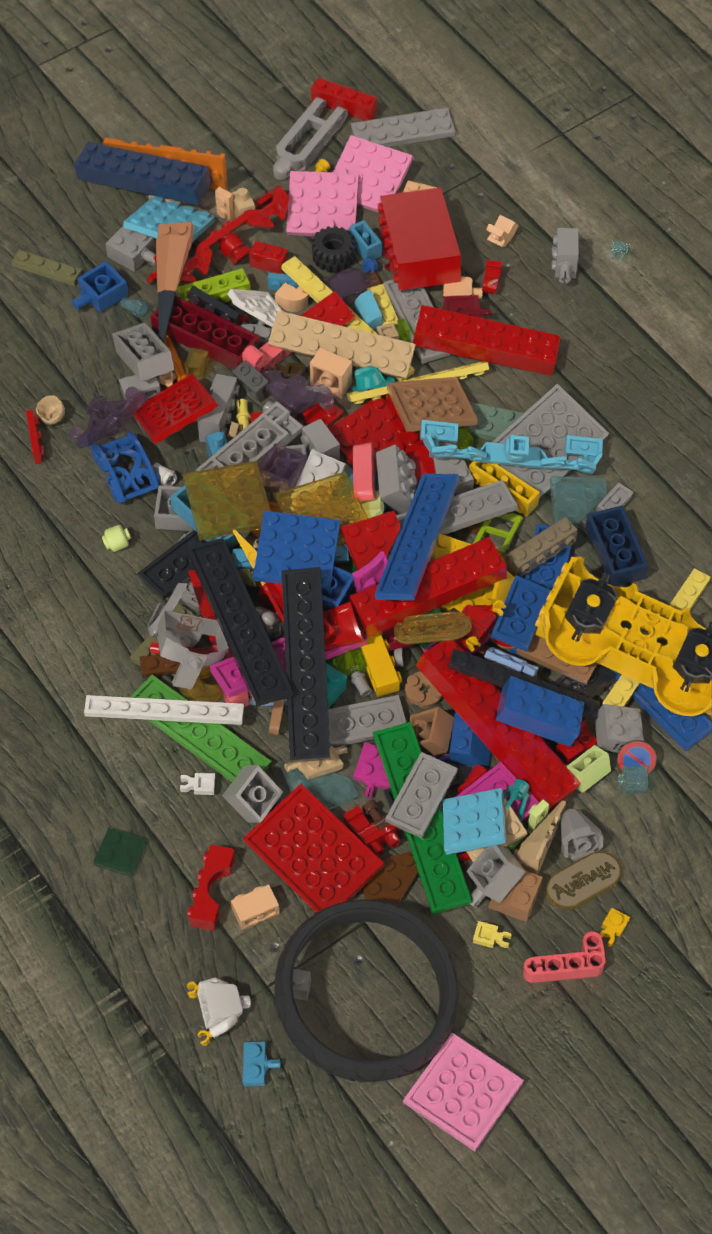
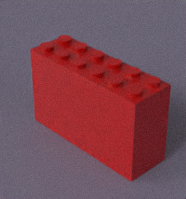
M441 187L381 195L380 203H377L378 213H381L378 216V224L381 227V236L385 238L384 247L388 249L387 259L388 261L391 260L390 271L394 272L393 282L397 284L398 290L461 282V255Z

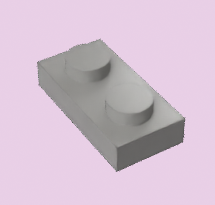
M618 483L597 505L596 510L601 511L621 505L624 507L633 497L634 492Z

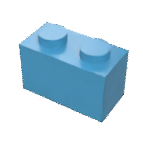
M364 220L349 227L350 234L354 236L355 249L363 259L382 257V242Z

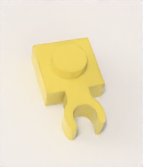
M478 921L473 943L493 948L494 943H498L501 947L508 948L509 943L504 942L502 939H511V933L497 932L498 926Z

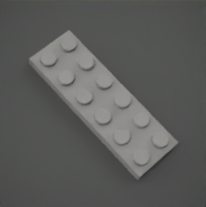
M448 108L351 123L353 136L385 147L455 136V129Z
M393 279L385 281L383 285L411 343H413L421 305L433 307L424 287L398 290V286L394 284ZM415 346V351L422 364L453 355Z

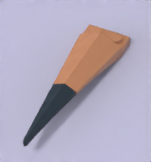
M192 222L158 225V237L156 239L159 339L163 343L165 342L181 274L193 241L194 225Z

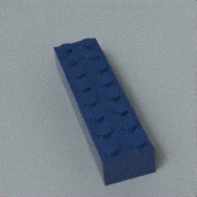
M93 142L86 144L74 163L79 180L199 205L212 183L208 166Z

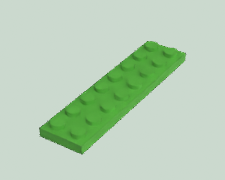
M151 675L129 697L188 701L154 675ZM148 720L231 782H233L245 765H258L264 772L272 765L268 758L221 724Z

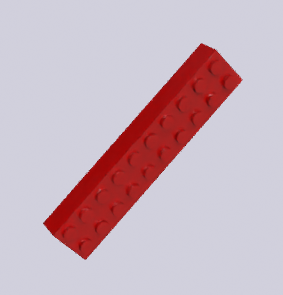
M454 639L443 640L424 652L416 667L494 756L517 779L528 783L530 786L528 791L539 802L544 800L549 804L548 812L576 791L581 782L539 735L496 720L501 692L495 685L448 668L453 648L465 652Z

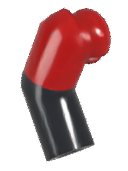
M236 305L231 307V309L239 313L237 316L239 318L237 320L238 324L249 321L246 311Z

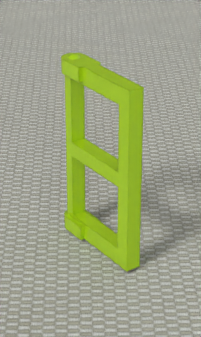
M514 513L497 516L498 518L514 522L510 532L490 527L491 518L484 521L473 543L480 541L485 532L504 537L506 540L502 548L496 547L499 554L505 555L523 519L522 516Z

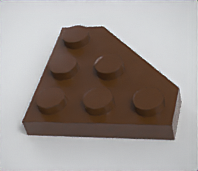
M411 851L381 859L385 866L362 887L365 900L382 901L399 906L409 891L412 882L418 876Z

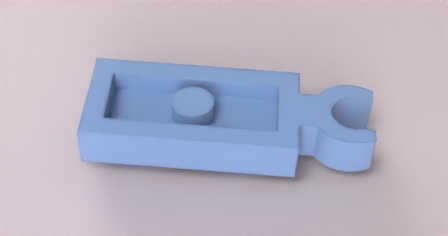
M494 647L489 648L484 658L493 663L517 672H523L531 677H534L539 669L535 665L527 664L525 660Z

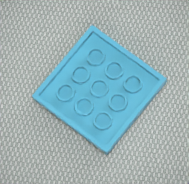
M155 196L124 221L123 228L157 238L159 224L192 222L194 225V241L214 223L215 216L206 211H198L190 206L178 205L175 201L167 202L162 197Z

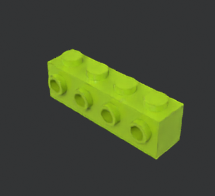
M242 268L179 286L177 288V295L188 301L186 295L194 285L224 303L231 300L227 295L230 289L250 290V283Z

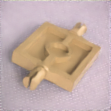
M330 744L331 759L290 762L284 765L285 770L289 772L299 769L307 780L341 770L344 764L338 755L347 753V747L343 745L334 748Z

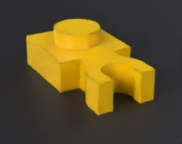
M611 908L602 924V928L605 930L599 934L601 938L608 937L610 939L608 942L609 947H612L615 935L621 936L630 920L629 916Z

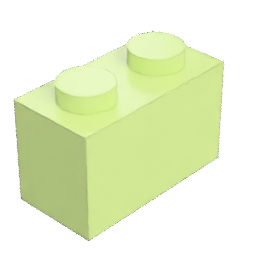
M595 745L566 766L581 782L577 789L582 793L611 771L609 754Z

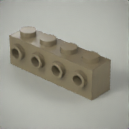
M566 517L506 554L505 564L507 565V570L514 577L516 575L522 577L575 543L577 536L576 527Z

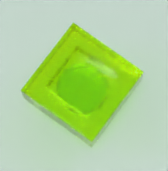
M404 318L397 320V328L395 329L401 341L410 343V330Z

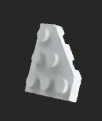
M230 289L227 294L234 305L273 327L277 310L284 312L269 292Z

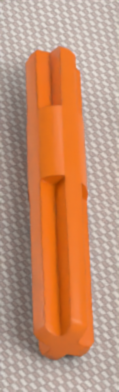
M167 335L164 344L171 351L174 372L179 381L185 378L186 374L172 340Z

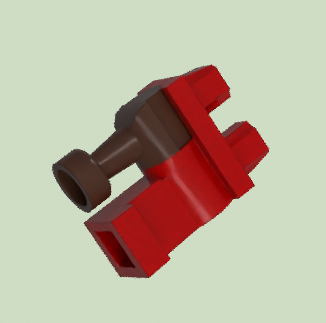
M370 800L363 805L362 809L358 805L345 812L343 819L345 826L379 857L384 853L381 845L387 842L390 848H395L400 844V839L397 834V827L385 822L386 816L383 817L378 812L379 805L377 802ZM363 812H364L365 815H367V816H370V815H371V817H372V819L374 820V822H372V823L370 824L369 821H368V820L366 819V817L364 816Z

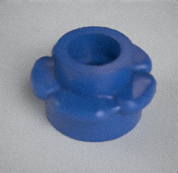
M364 259L362 264L363 271L365 273L377 271L378 265L375 259Z

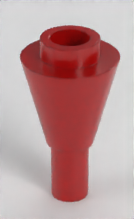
M475 765L465 782L457 788L458 792L464 791L486 774L488 770L484 766Z

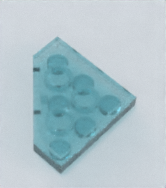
M551 476L553 525L566 517L576 527L607 496L606 478Z
M285 764L280 765L290 792L302 784L328 810L358 799V794L350 778L332 772L307 780L299 769L287 772L284 767Z

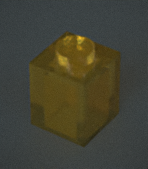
M195 348L190 349L184 364L186 375L193 373L195 377L203 379L209 364L208 351Z

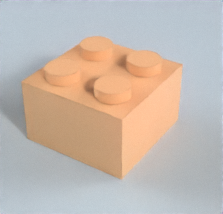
M320 348L310 362V385L343 398L352 384V361L338 356L329 350Z

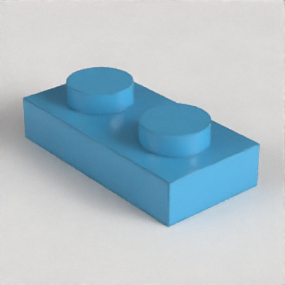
M268 274V289L278 291L284 283L296 289L299 286L287 274Z

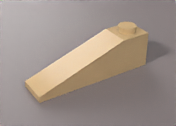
M562 800L521 844L520 849L515 850L513 856L525 871L538 875L561 821V815L565 811L566 801Z

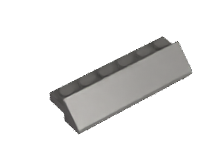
M276 402L197 468L196 472L225 498L302 432L303 425L290 415V411L279 402Z

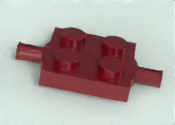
M479 295L443 296V310L479 318L481 316H492V309H481Z

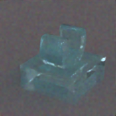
M612 241L610 246L612 251L611 258L614 259L615 254L620 253V260L623 261L624 253L628 254L629 244Z

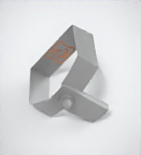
M164 610L158 623L160 656L172 661L181 662L172 681L173 686L192 689L203 666H210L223 660L228 650L227 642L217 620ZM166 627L215 636L218 652L209 653L208 655L191 652L166 636Z

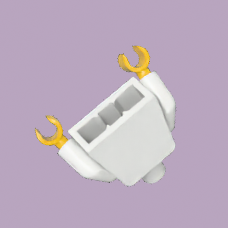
M211 978L199 982L198 985L194 982L187 984L188 990L194 989L187 993L190 998L198 996L206 1029L210 1028L208 1032L202 1030L198 1033V1038L204 1035L207 1036L206 1040L201 1042L203 1046L210 1044L211 1037L216 1038L228 1031L237 1023L243 1009L250 1007V997L248 995L239 996L236 985L228 984L221 979Z

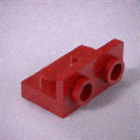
M326 394L324 397H320L312 407L304 411L303 425L307 426L321 419L329 428L344 416V411L331 402V395Z

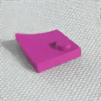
M383 551L366 566L352 573L357 593L379 584L388 562Z

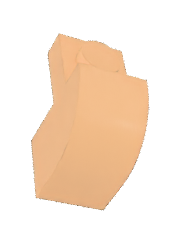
M500 215L494 226L488 225L486 230L490 235L487 240L505 247L513 238L519 225Z
M284 283L275 293V301L280 308L286 311L298 312L308 307V298L310 296L300 286L296 289Z

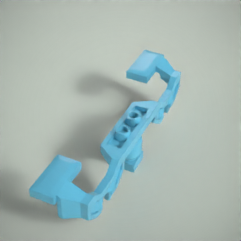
M429 420L421 421L420 439L423 440V443L429 450V457L434 458L456 457L482 463L539 469L561 468L593 474L596 470V464L603 455V439L570 435L565 437V455L582 456L583 459L578 458L575 461H569L565 456L548 458L541 448L529 447V437L510 435L504 441V444L486 442L480 450L470 446L467 449H457L456 445L439 446V441L457 443L458 424Z

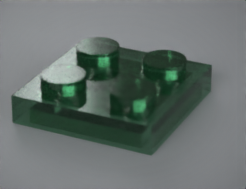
M108 828L93 864L94 866L132 878L147 840Z

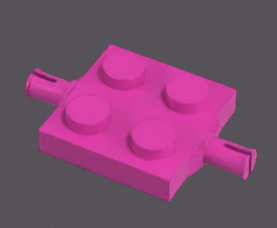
M364 742L353 780L367 785L364 796L367 797L370 791L369 798L373 797L375 788L389 789L390 786L376 745Z

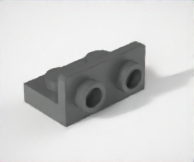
M243 361L232 373L234 377L238 378V384L261 403L265 399L263 388L269 382L247 361Z

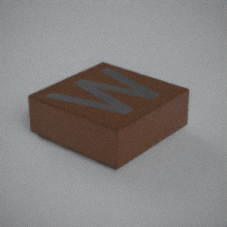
M375 271L359 276V282L365 292L369 287L381 285Z

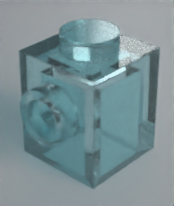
M623 766L622 773L618 774V786H622V793L647 792V766Z

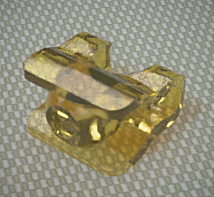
M210 666L202 667L192 689L179 687L181 695L188 701L217 702L223 698L224 692L220 685H208L202 681L212 675Z

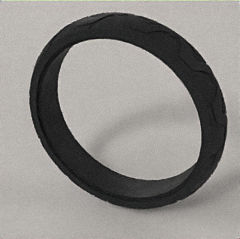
M349 900L328 906L309 917L295 930L285 944L278 960L274 980L275 1001L279 1019L297 1050L306 1059L325 1072L350 1081H388L409 1074L424 1065L438 1052L448 1038L455 1022L458 1008L459 990L457 974L452 958L442 940L433 929L416 915L396 905L382 901ZM357 921L388 926L412 940L429 960L438 982L439 1011L432 1032L413 1050L387 1060L366 1061L354 1059L327 1047L304 1023L297 1009L293 993L295 962L300 952L314 937L333 926Z

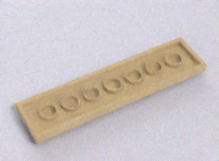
M278 310L268 342V346L312 357L322 348L352 361L353 367L373 366L378 368L382 374L406 380L416 346L413 343Z

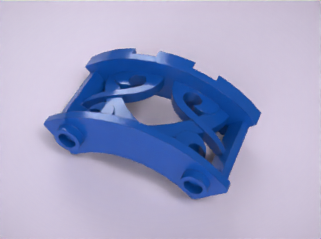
M128 431L127 436L99 446L96 443L89 445L94 462L102 472L104 471L108 475L106 481L115 502L121 503L132 497L158 489V483H160L159 475L157 472L154 473L137 434ZM119 454L135 458L130 474L122 467H112L117 463ZM118 474H123L121 478L117 477ZM146 476L149 479L150 485L140 489L135 483V479L140 484H144L141 478ZM132 485L135 491L123 495Z

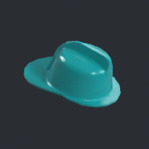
M366 366L355 370L356 384L353 385L352 389L354 391H364L372 388H381L387 386V383L395 382V379L390 376H383L376 367Z

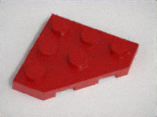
M395 511L341 526L340 531L357 571L370 563L381 551L385 553L387 558L401 529Z

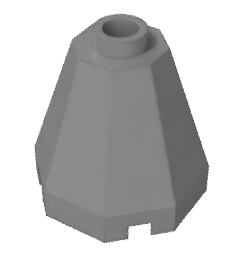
M568 809L561 815V845L564 857L568 858L570 856L574 861L583 860L595 854V849L598 848L600 850L603 847L601 830L581 811Z

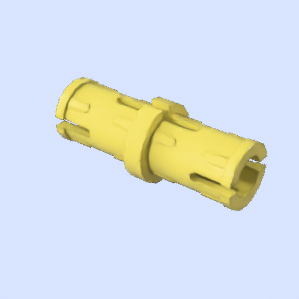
M240 399V403L239 400L236 401V420H238L240 432L250 425L249 420L251 419L248 413V402L245 399Z

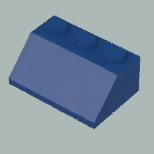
M455 711L449 763L469 766L481 765L489 768L491 751Z

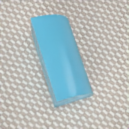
M368 290L362 293L356 299L354 308L357 315L376 331V327L382 325V314L372 291Z

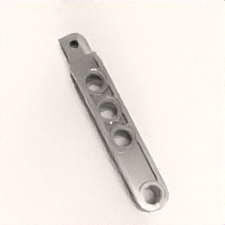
M317 97L276 146L278 155L276 156L277 161L273 166L274 177L284 180L290 176V171H305L343 125L347 118L348 110L339 106L326 121L320 119L319 115L322 113L327 102ZM311 128L318 130L299 154L293 155L289 153L292 152L295 144L301 141L302 136L307 130L309 131Z

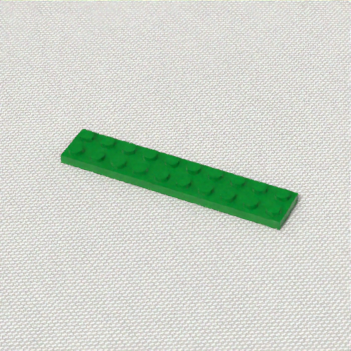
M411 722L373 732V738L394 801L421 753ZM439 806L423 838L404 831L432 915L472 903L456 853L446 854L444 850V823Z

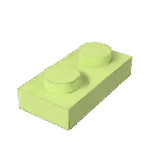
M544 800L538 805L534 804L529 811L528 832L530 834L548 815L549 804Z

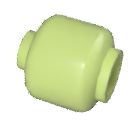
M116 525L106 529L102 539L107 550L110 549L112 552H116L129 546L131 535L128 528L124 529L121 525Z

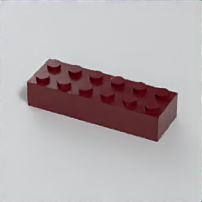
M175 295L166 336H170L172 340L233 370L243 362L242 354L248 346L253 345L258 350L260 349L258 335ZM157 308L150 317L152 330L159 333Z

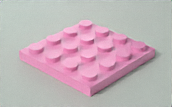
M351 135L333 173H358L357 206L378 212L377 203H380L381 195L398 193L413 160V155Z
M290 171V199L286 234L315 236L316 232H320V229H326L328 226H338V228H345V231L349 230L350 226L356 224L358 173Z
M451 1033L406 1095L403 1103L473 1151H476L522 1086L524 1080L454 1033Z

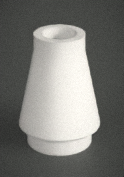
M155 463L152 466L154 473H158L160 483L163 486H173L175 484L177 476L173 470L159 463Z

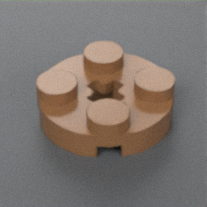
M421 671L407 678L405 695L412 705L414 703L419 708L429 709L439 704L443 696ZM422 687L429 688L427 693H424V691H420L419 689H422Z

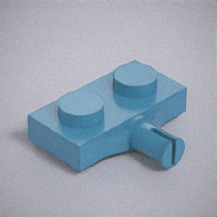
M244 1042V1086H265V1076L268 1068H281L280 1059L267 1058L265 1042Z

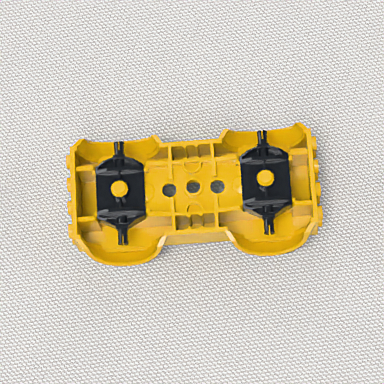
M572 556L569 563L565 562L561 574L557 577L554 588L550 591L545 605L542 606L535 624L538 627L536 635L546 640L550 651L565 663L585 666L596 662L654 689L658 701L673 713L682 716H695L707 713L712 716V622L709 623L708 628H704L692 618L691 609L685 608L680 611L638 592L637 585L634 583L628 587L610 585L608 581L611 576L608 574L606 577L607 573H603L600 580L587 571L584 566L585 558L581 556ZM621 622L631 625L632 628H622ZM640 630L648 633L649 635L642 634ZM657 639L664 640L668 644L661 646V643H657Z

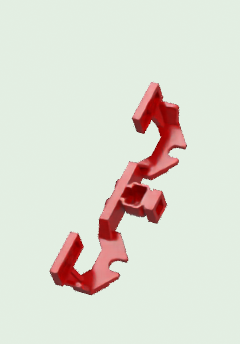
M277 185L254 201L255 210L249 209L232 222L230 220L225 222L219 231L217 229L212 231L208 235L209 238L197 245L194 257L185 262L179 282H196L197 280L192 275L194 269L200 270L203 275L208 273L212 256L210 248L219 243V250L225 257H230L233 265L244 259L249 254L250 249L247 245L242 247L243 241L233 232L247 223L250 227L273 228L274 224L270 220L271 215H277L283 221L290 199L283 188ZM272 200V202H271L270 204H268L267 206H265V207L262 208L261 210H258L259 208H261V207L264 206L266 203H268L269 201ZM157 269L146 279L149 285L157 280Z

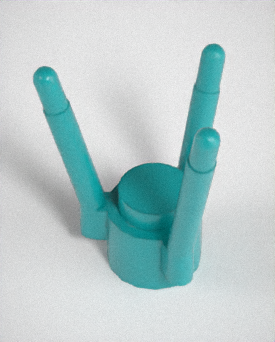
M516 779L514 784L510 785L504 793V799L509 795L511 796L506 809H509L514 800L520 801L522 799L518 817L521 822L526 802L530 796L527 793L530 786L525 781Z

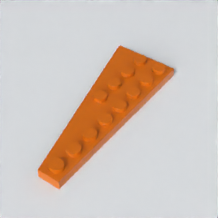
M105 138L103 141V145L208 166L212 178L209 188L216 190L218 187H221L226 191L228 190L226 156L223 153L220 155H214L210 151L198 153L195 149L185 151V149L164 145L153 147L149 143L138 145V142L126 143L125 141Z

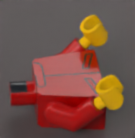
M498 600L493 605L472 606L468 604L462 612L452 608L447 615L449 619H464L470 624V629L466 634L455 638L458 645L470 649L471 652L477 651L495 627V614L502 616L504 612L501 609L507 606L501 600ZM458 625L457 628H458L459 630H462L465 625L460 626V627H459V625Z

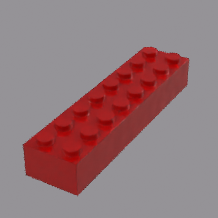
M421 305L413 344L422 348L552 376L560 335Z
M487 537L429 562L414 600H376L377 584L351 595L350 602L353 604L361 628L366 637L369 638L506 579L507 565L490 537Z

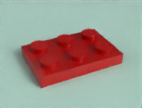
M336 291L300 315L344 327L356 320L355 315Z

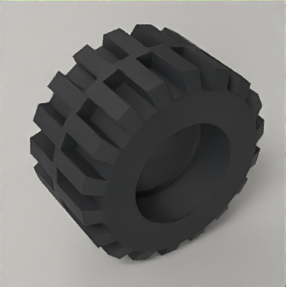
M328 226L326 229L322 228L320 232H316L315 237L312 239V259L317 267L320 266L321 270L325 269L326 272L333 271V273H337L339 270L342 272L344 268L348 269L355 259V240L353 234H350L349 230L345 231L343 227L338 228V226Z

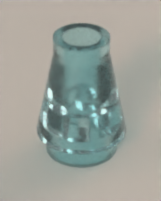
M124 297L121 301V307L136 317H142L147 312L148 306L143 300Z

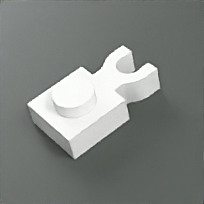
M195 773V778L181 775V782H187L188 784L180 785V792L194 790V795L215 794V773Z

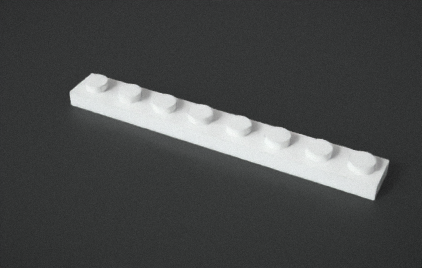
M87 695L84 714L89 717L242 725L244 704Z

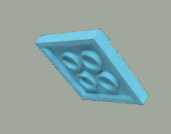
M502 788L443 799L444 850L446 854L506 843L504 792Z

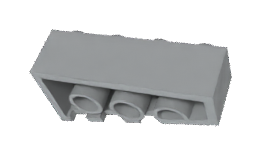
M216 374L210 389V395L216 401L218 407L214 408L211 413L198 418L200 442L206 443V436L215 432L222 431L225 437L227 436L226 427L227 424L231 423V411L235 410L236 407L235 398L240 394L241 386L238 385L237 377Z
M439 441V446L456 445V443ZM433 457L436 474H459L460 480L455 493L462 494L473 490L474 479L463 458Z

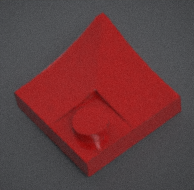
M351 602L324 612V617L336 632L325 641V651L343 645L365 642Z

